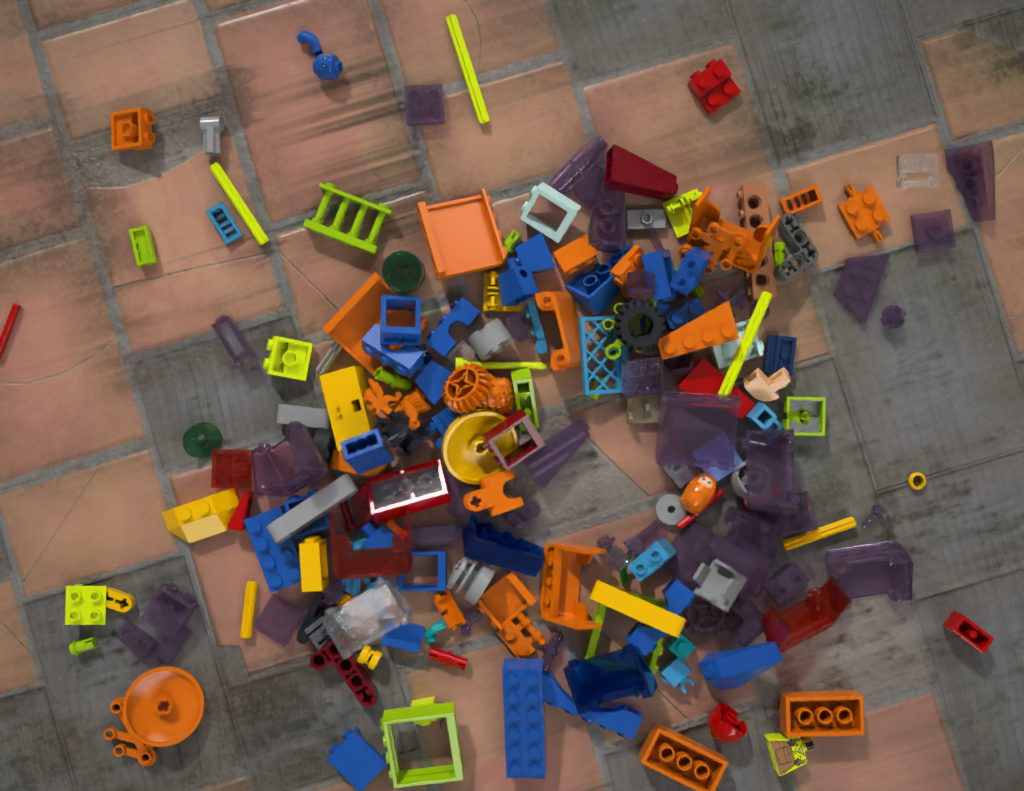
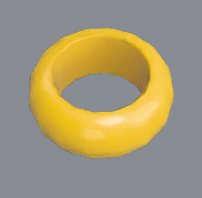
M915 472L909 476L908 484L912 489L920 490L925 487L926 478L922 473ZM915 476H919L921 478V484L919 486H915L913 484V479Z

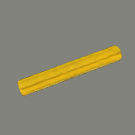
M848 517L782 541V545L788 551L856 527V522L853 517Z

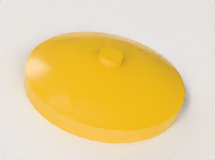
M477 409L470 411L469 414L464 413L451 423L444 434L441 450L443 461L454 477L468 484H479L478 479L506 470L503 465L499 467L493 457L496 455L493 451H488L484 445L486 439L483 436L484 433L506 419L503 415L492 410ZM514 427L493 441L503 457L518 448V437Z

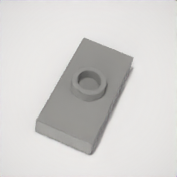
M665 209L626 211L627 230L666 228Z
M669 447L655 458L678 488H682L695 477L672 447Z

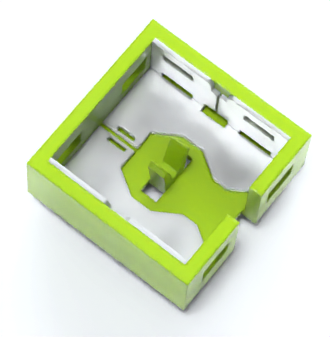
M783 397V413H786V419H783L782 435L825 436L826 397Z

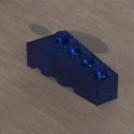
M470 516L462 532L464 557L485 562L489 565L499 566L506 570L516 571L523 575L537 576L545 561L542 547L523 538L517 540L510 532L505 530L499 532L492 528V524L486 522L484 525L476 521L477 517Z

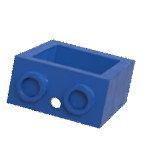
M697 246L689 249L670 287L685 295L692 292L699 283L713 254Z
M658 250L641 255L653 301L659 300L660 303L676 299L675 295L681 293L670 287L676 274L670 250Z
M381 295L380 344L420 346V297ZM386 310L415 311V327L386 326Z
M447 549L402 550L399 552V555H396V567H399V574H396V586H399V592L446 591ZM406 556H438V583H406Z

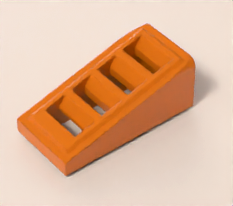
M817 184L779 199L784 213L791 215L823 202ZM809 191H812L813 196L815 198L814 202L811 201V198L808 193ZM802 194H805L808 204L804 205L801 197ZM795 197L798 198L799 203L801 205V207L797 208L796 203L794 201ZM787 200L791 201L794 210H789Z

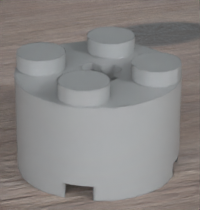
M497 318L486 324L480 331L477 330L468 338V341L482 362H485L492 357L491 353L497 355L504 350L503 345L505 347L508 346L514 339L502 321Z

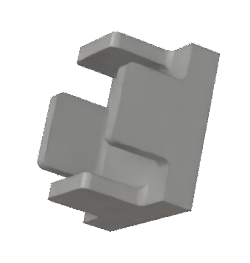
M713 559L709 567L701 563L692 579L698 584L693 593L727 613L746 583L747 578L724 562Z

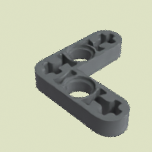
M784 214L780 217L777 226L795 252L794 255L775 267L773 275L779 282L789 280L816 261L819 256L816 247L796 218L791 214ZM795 235L800 237L801 243L795 241ZM793 259L798 261L799 268L794 266ZM787 268L789 271L783 275L782 271Z

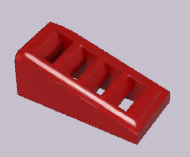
M252 491L244 492L227 529L237 531L247 529L244 520L248 519L254 494Z

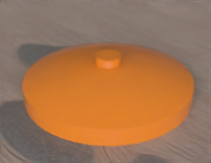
M174 666L152 668L137 677L126 692L122 706L125 726L136 740L145 745L167 747L177 744L186 739L198 726L204 711V695L198 681L186 670Z

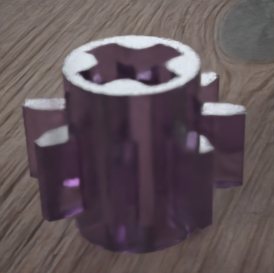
M890 305L883 309L881 313L883 317L880 320L884 326L887 325L888 329H896L904 324L906 313L898 305Z
M331 582L322 592L325 596L323 601L328 606H331L333 603L337 606L346 596L343 592L346 587L340 582L335 585Z

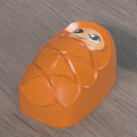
M706 472L697 474L682 493L680 505L692 514L700 513L714 497L717 487L715 478Z

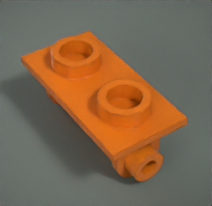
M449 589L437 592L433 596V602L439 612H446L442 618L447 628L453 631L459 625L467 623Z

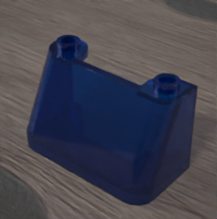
M633 644L625 645L617 651L579 660V658L568 661V665L563 669L579 715L588 713V707H599L601 703L635 695V697L642 695L643 699L652 697L658 687L656 678L639 647Z

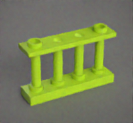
M326 182V185L320 183L319 187L325 193L318 211L312 220L305 219L303 226L308 230L378 256L380 249L376 246L375 241L385 215L393 218L394 214L390 210L391 207L382 203L376 205L337 190V186ZM333 194L343 199L333 224L327 227L323 225L322 219ZM351 201L360 205L351 231L345 234L340 232V225ZM369 208L378 212L368 239L363 241L358 239L359 236L357 234Z

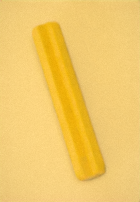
M248 581L246 583L240 631L241 638H250L252 636L258 584L256 581Z

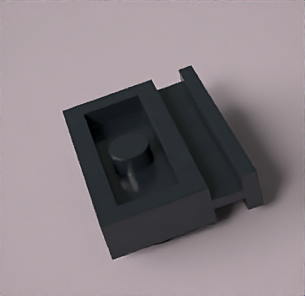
M333 603L304 625L302 629L319 651L350 625Z

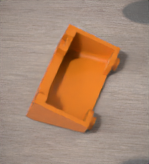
M559 291L536 293L534 295L536 308L546 311L547 315L556 313L564 346L562 349L555 350L550 357L551 373L581 366L579 323L572 295L568 292Z

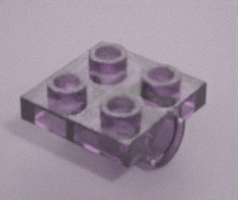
M634 354L630 356V359L622 360V390L625 399L661 393V356L658 354L649 356Z

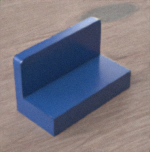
M388 618L381 644L419 653L425 626Z

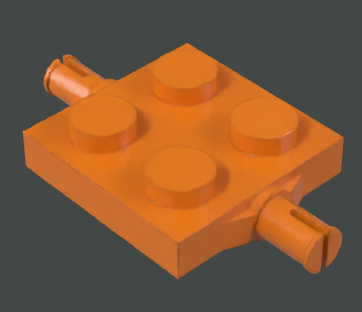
M852 183L846 185L844 188L849 198L838 205L837 208L854 238L857 239L864 234L871 233L876 243L883 240L884 238L878 229L882 224L891 220V217L873 186L864 191L856 192Z

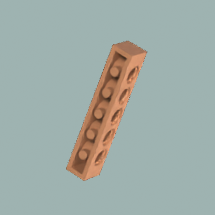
M766 183L742 185L736 193L737 202H740L738 218L739 221H742V227L755 232L756 228L750 225V220H755L758 226H770ZM748 201H753L756 208L751 209L748 206ZM772 242L757 272L748 273L744 271V276L748 280L746 296L749 297L750 302L758 301L763 291L772 294L771 300L777 298L776 281L773 275ZM757 276L763 279L762 286L756 283Z

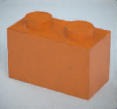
M585 234L554 251L552 256L562 274L568 273L571 275L579 270L578 267L585 264L587 266L596 261L595 257L598 253L588 235Z

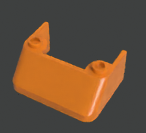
M707 186L694 205L689 233L694 227H700L703 232L708 234L707 228L713 222L718 223L720 227L733 234L744 232L749 238V245L744 251H738L733 260V266L748 273L757 272L775 236L781 215L777 214L770 226L759 225L755 232H752L720 218V208L708 201L711 187ZM688 233L687 243L693 247L708 245V243L701 239H691ZM718 234L712 236L720 241H726L725 238ZM731 248L724 249L718 260L722 261L726 258Z
M548 543L545 546L540 597V615L544 620L576 630L601 628L600 623L588 620L587 606L582 602H578L581 564H589L593 554L607 553V549L565 543Z

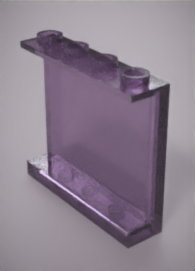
M660 391L655 452L656 463L662 467L679 465L682 468H690L691 466H698L701 469L718 467L721 470L735 468L734 451L738 412L742 406L740 396Z

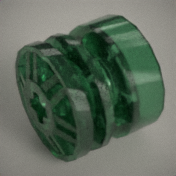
M408 251L394 252L383 263V279L395 291L404 293L416 291L425 280L426 270L423 262L416 255ZM403 268H405L406 270H410L407 273L408 277H405L403 275L401 276V273H403Z

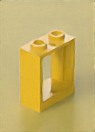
M320 535L309 536V538H306L304 542L299 544L302 592L323 591L329 585L326 538L321 539Z

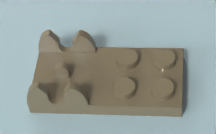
M653 346L651 349L645 348V351L642 353H637L628 347L631 392H625L627 424L667 422L668 413L665 408L667 395L664 391L663 360L661 361L657 346Z

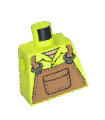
M782 732L764 735L774 770L778 776H782L806 764L805 752L814 749L811 738L801 740L800 737H786Z

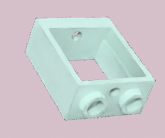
M542 182L538 187L535 185L529 194L531 199L522 206L520 211L523 213L520 219L559 243L582 206ZM539 195L544 196L568 212L558 230L530 213Z

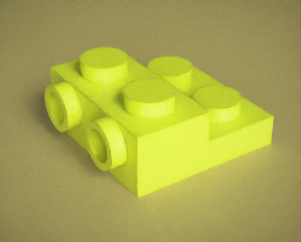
M272 336V339H268L266 350L270 351L269 357L265 358L263 362V369L266 370L265 373L306 381L313 343Z

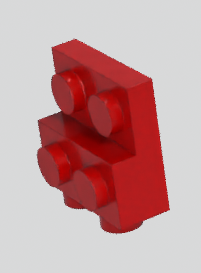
M713 59L705 66L706 69L700 72L698 70L690 76L691 80L687 85L709 116L741 93L730 77L732 73L722 59H719L717 62Z

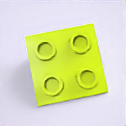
M697 188L662 203L677 238L689 233L694 205L702 195V192H699Z
M83 584L66 586L65 625H105L107 586H83Z

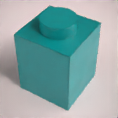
M682 633L679 638L671 636L665 643L668 649L682 661L695 649V645Z

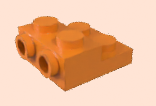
M137 107L110 112L112 151L153 149L152 143L155 142V135L152 132V124H154L155 118L150 110Z
M636 244L610 270L614 278L613 282L620 288L621 295L626 300H637L647 289L645 282L648 279L641 256L645 254L641 247Z

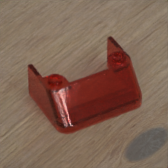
M406 510L405 513L406 530L397 531L393 535L392 547L352 550L351 541L347 536L335 535L334 516H330L331 553L335 577L339 580L408 574L413 565L410 510Z
M832 576L823 587L819 589L818 587L812 588L805 600L781 612L774 605L770 606L762 614L763 618L761 619L767 643L776 641L780 653H783L833 626L852 601Z

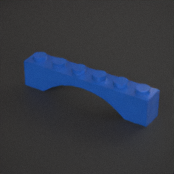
M544 670L545 701L548 705L555 708L557 706L563 708L570 715L577 714L586 722L600 724L599 726L607 731H610V729L616 731L623 738L630 737L634 739L643 719L641 711L625 704L599 707L583 703L568 694L558 683L553 673Z

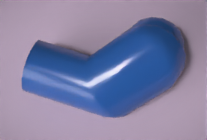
M306 30L300 31L297 35L298 42L310 44L314 55L321 54L323 51L318 37Z

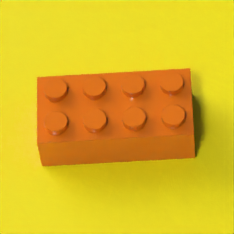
M856 690L779 692L780 731L786 737L865 735L864 698Z
M656 721L638 754L642 764L696 791H715L728 765V761L723 754Z

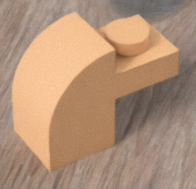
M784 367L769 378L759 368L743 378L744 388L760 401L778 399V390L785 388L791 381L789 372Z

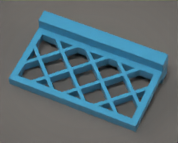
M615 316L578 318L584 395L631 392L628 347L624 344L621 346V355L619 358L612 360L614 367L611 371L603 365L608 359L606 356L601 362L594 356L598 349L605 353V348L602 344L606 339L613 344L618 338L614 328L607 333L601 327L603 320H614ZM584 321H590L595 326L590 334L585 330ZM597 329L604 335L600 342L592 337ZM589 339L596 345L591 353L586 349V343ZM614 348L609 351L610 355L616 353ZM590 359L598 365L593 372L587 367ZM600 368L607 373L602 381L595 375ZM610 377L615 381V389H609L605 385V382ZM593 378L599 385L595 390L589 391V381Z

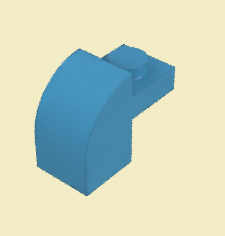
M758 402L745 416L746 420L770 441L784 427L776 419L778 416L761 402Z

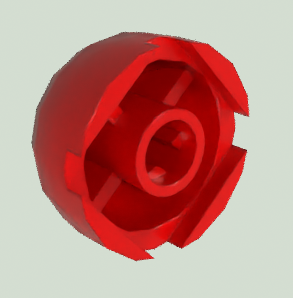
M718 703L709 714L708 725L711 730L710 733L718 741L720 740L725 743L737 742L748 732V728L744 720L740 722L736 717L738 713L725 703L720 705Z

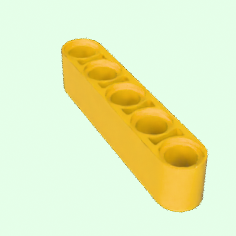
M596 580L589 597L596 602L679 638L686 619L599 580Z

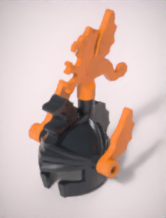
M369 378L367 381L371 389L363 391V401L365 403L368 400V403L372 404V406L368 405L366 407L369 411L372 409L376 410L373 416L376 415L378 418L374 421L373 429H376L378 426L382 427V435L387 436L390 448L396 450L400 447L403 450L402 454L410 457V451L415 452L424 436H427L430 430V422L418 421L416 409L412 403H408L406 400H402L405 411L402 410L395 413L386 404L388 402L396 403L402 397L401 392L397 391L395 393L396 397L391 395L383 396L382 387L379 386L378 382ZM379 411H382V413L388 416L390 419H384L383 417L380 418Z

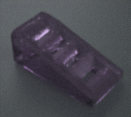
M129 620L125 621L116 634V637L142 660L150 658L160 645V642ZM129 629H130L131 632H130V634L128 635V637H126L125 635L127 634V632H128Z

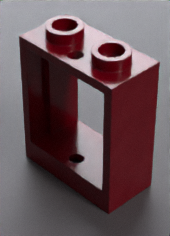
M522 409L483 434L486 439L484 445L489 452L493 451L496 455L493 457L499 467L503 465L507 471L546 445L528 415ZM521 423L531 439L503 457L493 441Z

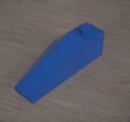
M629 245L610 256V260L601 265L600 263L593 265L594 269L591 271L579 273L564 286L565 289L583 309L597 315L611 302L620 289L613 282L614 278L610 270L633 246Z
M776 641L708 653L699 662V666L708 683L720 690H727L742 686L780 663L783 658Z

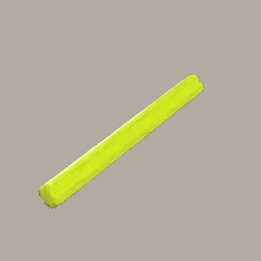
M451 14L446 17L450 35L480 124H486L490 121L457 16Z
M763 291L760 295L717 394L722 399H728L771 301L772 294L767 291Z

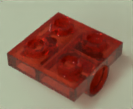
M212 449L211 488H252V450Z

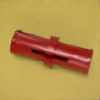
M431 647L428 659L444 663V666L450 665L465 670L468 658L452 654V651L448 650L446 652Z

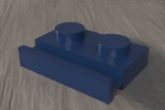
M767 335L763 373L774 374L784 367L789 372V376H792L797 338Z

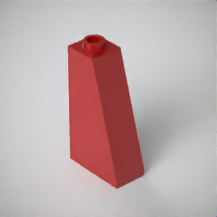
M700 358L675 386L678 390L738 419L745 417L755 405L735 385L728 399L725 400L718 397L717 394L725 376L705 358Z

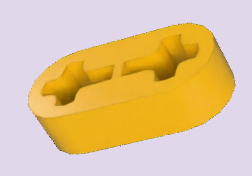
M107 587L108 596L114 599L106 600V607L123 613L134 607L135 599L132 595ZM124 599H127L126 603H128L129 605L123 607L124 603L119 602L118 600L122 601Z

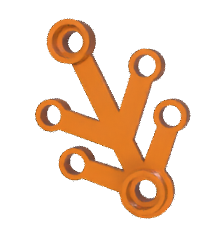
M716 222L708 226V234L703 232L700 227H694L689 233L690 238L693 240L701 239L708 243V245L700 246L699 248L709 253L713 252V256L707 265L712 270L706 267L704 271L708 275L715 271L716 263L724 249L731 248L728 256L721 261L720 267L728 271L732 268L733 260L738 251H744L749 245V238L744 232L733 234L720 227ZM718 234L725 238L726 241H720L712 236ZM689 244L683 245L678 252L679 258L683 260L684 253H687L693 246Z
M118 697L111 702L110 710L112 713L118 714L125 726L122 715L124 698ZM115 704L120 706V710L116 709ZM109 727L104 731L103 736L106 740L115 738L134 743L137 749L128 748L125 744L120 743L113 749L116 757L123 755L138 759L142 766L146 767L151 766L157 760V752L154 747L139 742L128 730L123 732L115 727ZM108 731H112L113 736H109ZM118 747L122 748L123 753L118 751ZM144 754L149 756V760L145 759Z

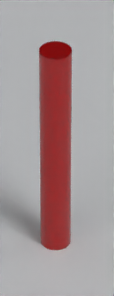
M15 303L12 305L0 336V359L21 308V305Z
M720 488L716 490L710 503L700 513H689L676 524L680 530L685 528L723 496V490Z

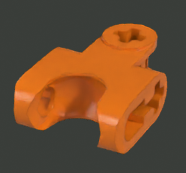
M513 469L503 470L478 479L481 488L471 491L464 496V507L475 512L487 508L491 517L523 506L522 497L507 498L503 493L505 482L515 477ZM473 498L478 499L475 505L470 504Z

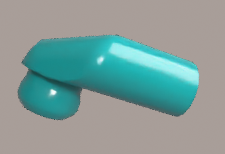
M444 620L433 624L424 633L428 643L437 640L436 633L447 629Z

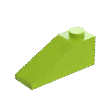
M530 368L511 371L517 411L522 409L528 415L534 427L538 429L539 422ZM519 423V424H520V430H521V431H526L525 428L523 427V425H522L521 423Z

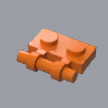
M520 612L516 616L520 621L518 624L511 620L504 626V629L501 631L498 629L496 633L517 658L526 659L536 650L532 645L534 641L540 646L546 641L542 637L540 630H536L531 624V619ZM524 627L531 634L528 638L521 631Z

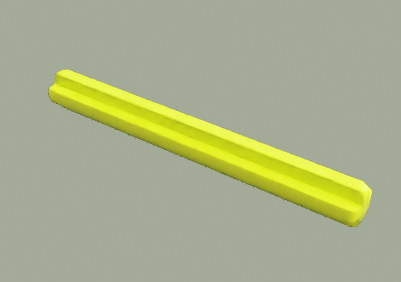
M215 162L210 165L209 168L257 242L260 245L269 241L268 237L220 164Z

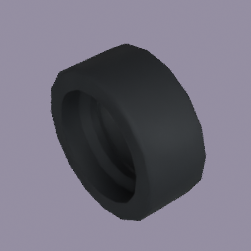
M321 427L317 429L310 449L309 458L311 463L322 466L327 465L334 446L333 430Z

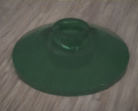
M201 422L194 424L184 433L183 447L190 456L195 458L212 456L219 450L222 444L221 432L211 423ZM204 436L203 439H201V440L198 439V437Z

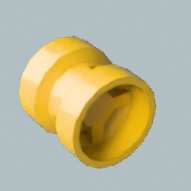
M365 644L357 662L360 664L365 663L368 665V668L374 670L382 653L378 650H372L369 645Z

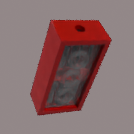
M440 459L365 480L371 514L377 523L452 502L444 467Z

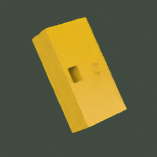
M351 366L319 376L337 451H342L340 442L371 431L375 425L374 409L369 411L366 408L368 405L372 406V404L368 403V400L365 403L363 401V391L369 389L363 366Z

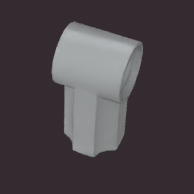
M201 117L200 129L203 134V154L210 156L221 155V134L224 132L222 117Z

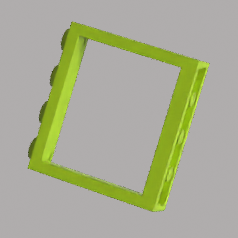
M613 586L663 609L666 607L664 599ZM598 602L593 622L600 623L602 628L607 606ZM601 628L590 629L583 655L584 661L652 679L653 674H657L659 666L657 663L658 655H662L664 648L662 637L657 641V647L651 653L647 670L594 656Z
M454 702L384 710L383 718L380 719L381 731L384 730L385 733L383 735L384 748L387 747L388 750L386 752V763L390 764L389 778L393 779L394 788L464 780V766ZM446 717L453 764L400 771L393 724Z

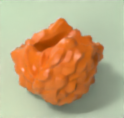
M489 374L492 380V388L489 390L490 395H487V401H483L481 407L477 406L476 409L492 410L504 415V411L512 410L515 404L513 385L507 378L500 379Z

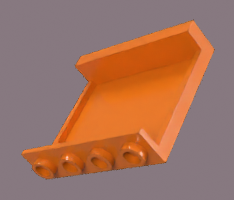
M485 189L481 190V195L426 206L425 201L417 203L418 218L437 280L504 265L508 253L506 247L502 246V233L496 227V214L491 211V198L489 195H486Z
M376 272L322 328L324 332L331 336L373 376L377 368L380 367L386 370L387 367L374 356H368L363 351L361 340L375 323L380 326L381 295L400 296ZM386 310V326L415 327V311ZM421 316V331L426 327V325L424 324V322L426 321V319L423 318L422 316ZM389 345L388 348L399 350L405 345Z

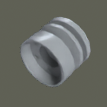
M467 553L454 567L446 588L450 590L455 583L458 584L454 593L457 594L464 588L466 591L463 599L475 605L492 579L495 570L487 564H483L479 570L476 569L478 559L475 558L470 565L468 561L472 555Z

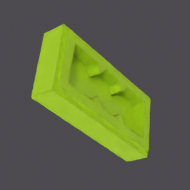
M145 225L128 229L137 267L158 263L150 227Z

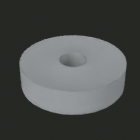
M665 494L657 500L655 513L660 521L668 525H675L685 517L687 510L680 505L681 497L675 494ZM669 506L674 507V511L671 513L667 510Z

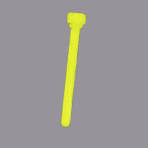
M455 358V371L458 370V366L463 367L465 363L478 364L484 369L519 370L530 368V370H544L547 368L545 362H467L463 358Z

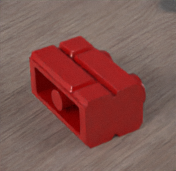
M953 611L943 624V627L967 643L972 649L982 654L994 640L991 635L966 616L956 611Z

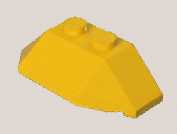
M231 488L162 512L169 532L188 543H193L227 531L228 524L240 500L236 488Z

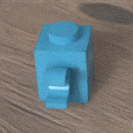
M675 654L659 668L661 672L660 677L667 685L671 683L676 687L679 684L681 691L687 693L684 688L685 683L688 682L694 686L692 679L687 677L691 672L690 668Z

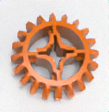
M465 363L463 367L458 366V370H453V374L447 376L448 380L443 382L445 387L441 390L443 391L442 397L445 404L452 411L460 414H469L471 410L475 411L477 406L481 407V403L487 401L486 396L490 395L489 390L492 388V380L488 372L482 366L474 363Z

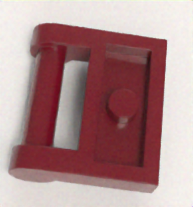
M366 485L358 487V492L351 497L359 522H353L347 501L340 504L347 525L345 526L347 532L363 527L368 522L371 524L376 522L371 514Z

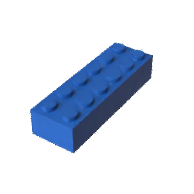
M504 658L502 680L506 778L545 779L547 754L544 660Z

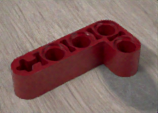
M336 637L319 651L316 650L310 658V665L313 669L321 670L333 663L362 706L371 707L375 704L379 691L342 638ZM332 645H339L341 651L335 652L332 649ZM316 656H323L325 662H318L316 660ZM344 660L351 662L350 668H346L343 665ZM359 676L362 679V683H356L353 677ZM366 694H367V695L372 694V698H371V697H367V698H366L365 695H366Z

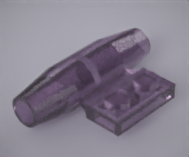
M596 136L581 147L556 172L548 185L563 195L573 188L577 199L588 210L591 209L609 190L604 188V168L595 166L608 148L606 141L602 137Z

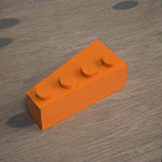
M729 300L659 339L657 348L661 361L739 339Z

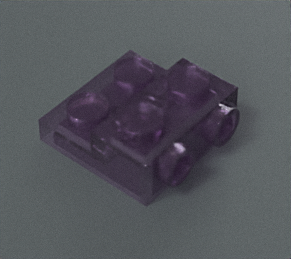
M165 583L160 586L140 619L174 639L184 623L190 618L198 603L195 602L196 598L192 594L185 593L184 595L178 591L180 588L176 584Z

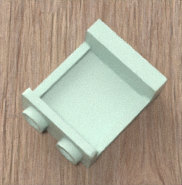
M750 319L736 323L739 339L709 347L716 369L727 367L731 364ZM757 333L744 361L763 355L764 345L758 339Z

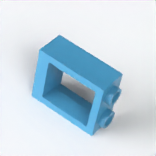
M663 538L652 544L627 567L641 582L650 577L678 552L666 538Z

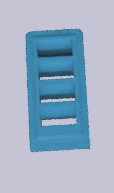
M220 202L205 211L226 245L243 236L224 202ZM220 210L224 211V213H222L221 215L217 217L214 216L216 212ZM227 216L228 219L221 224L218 223V220ZM231 222L232 226L223 231L222 227ZM235 229L236 233L227 238L225 234Z

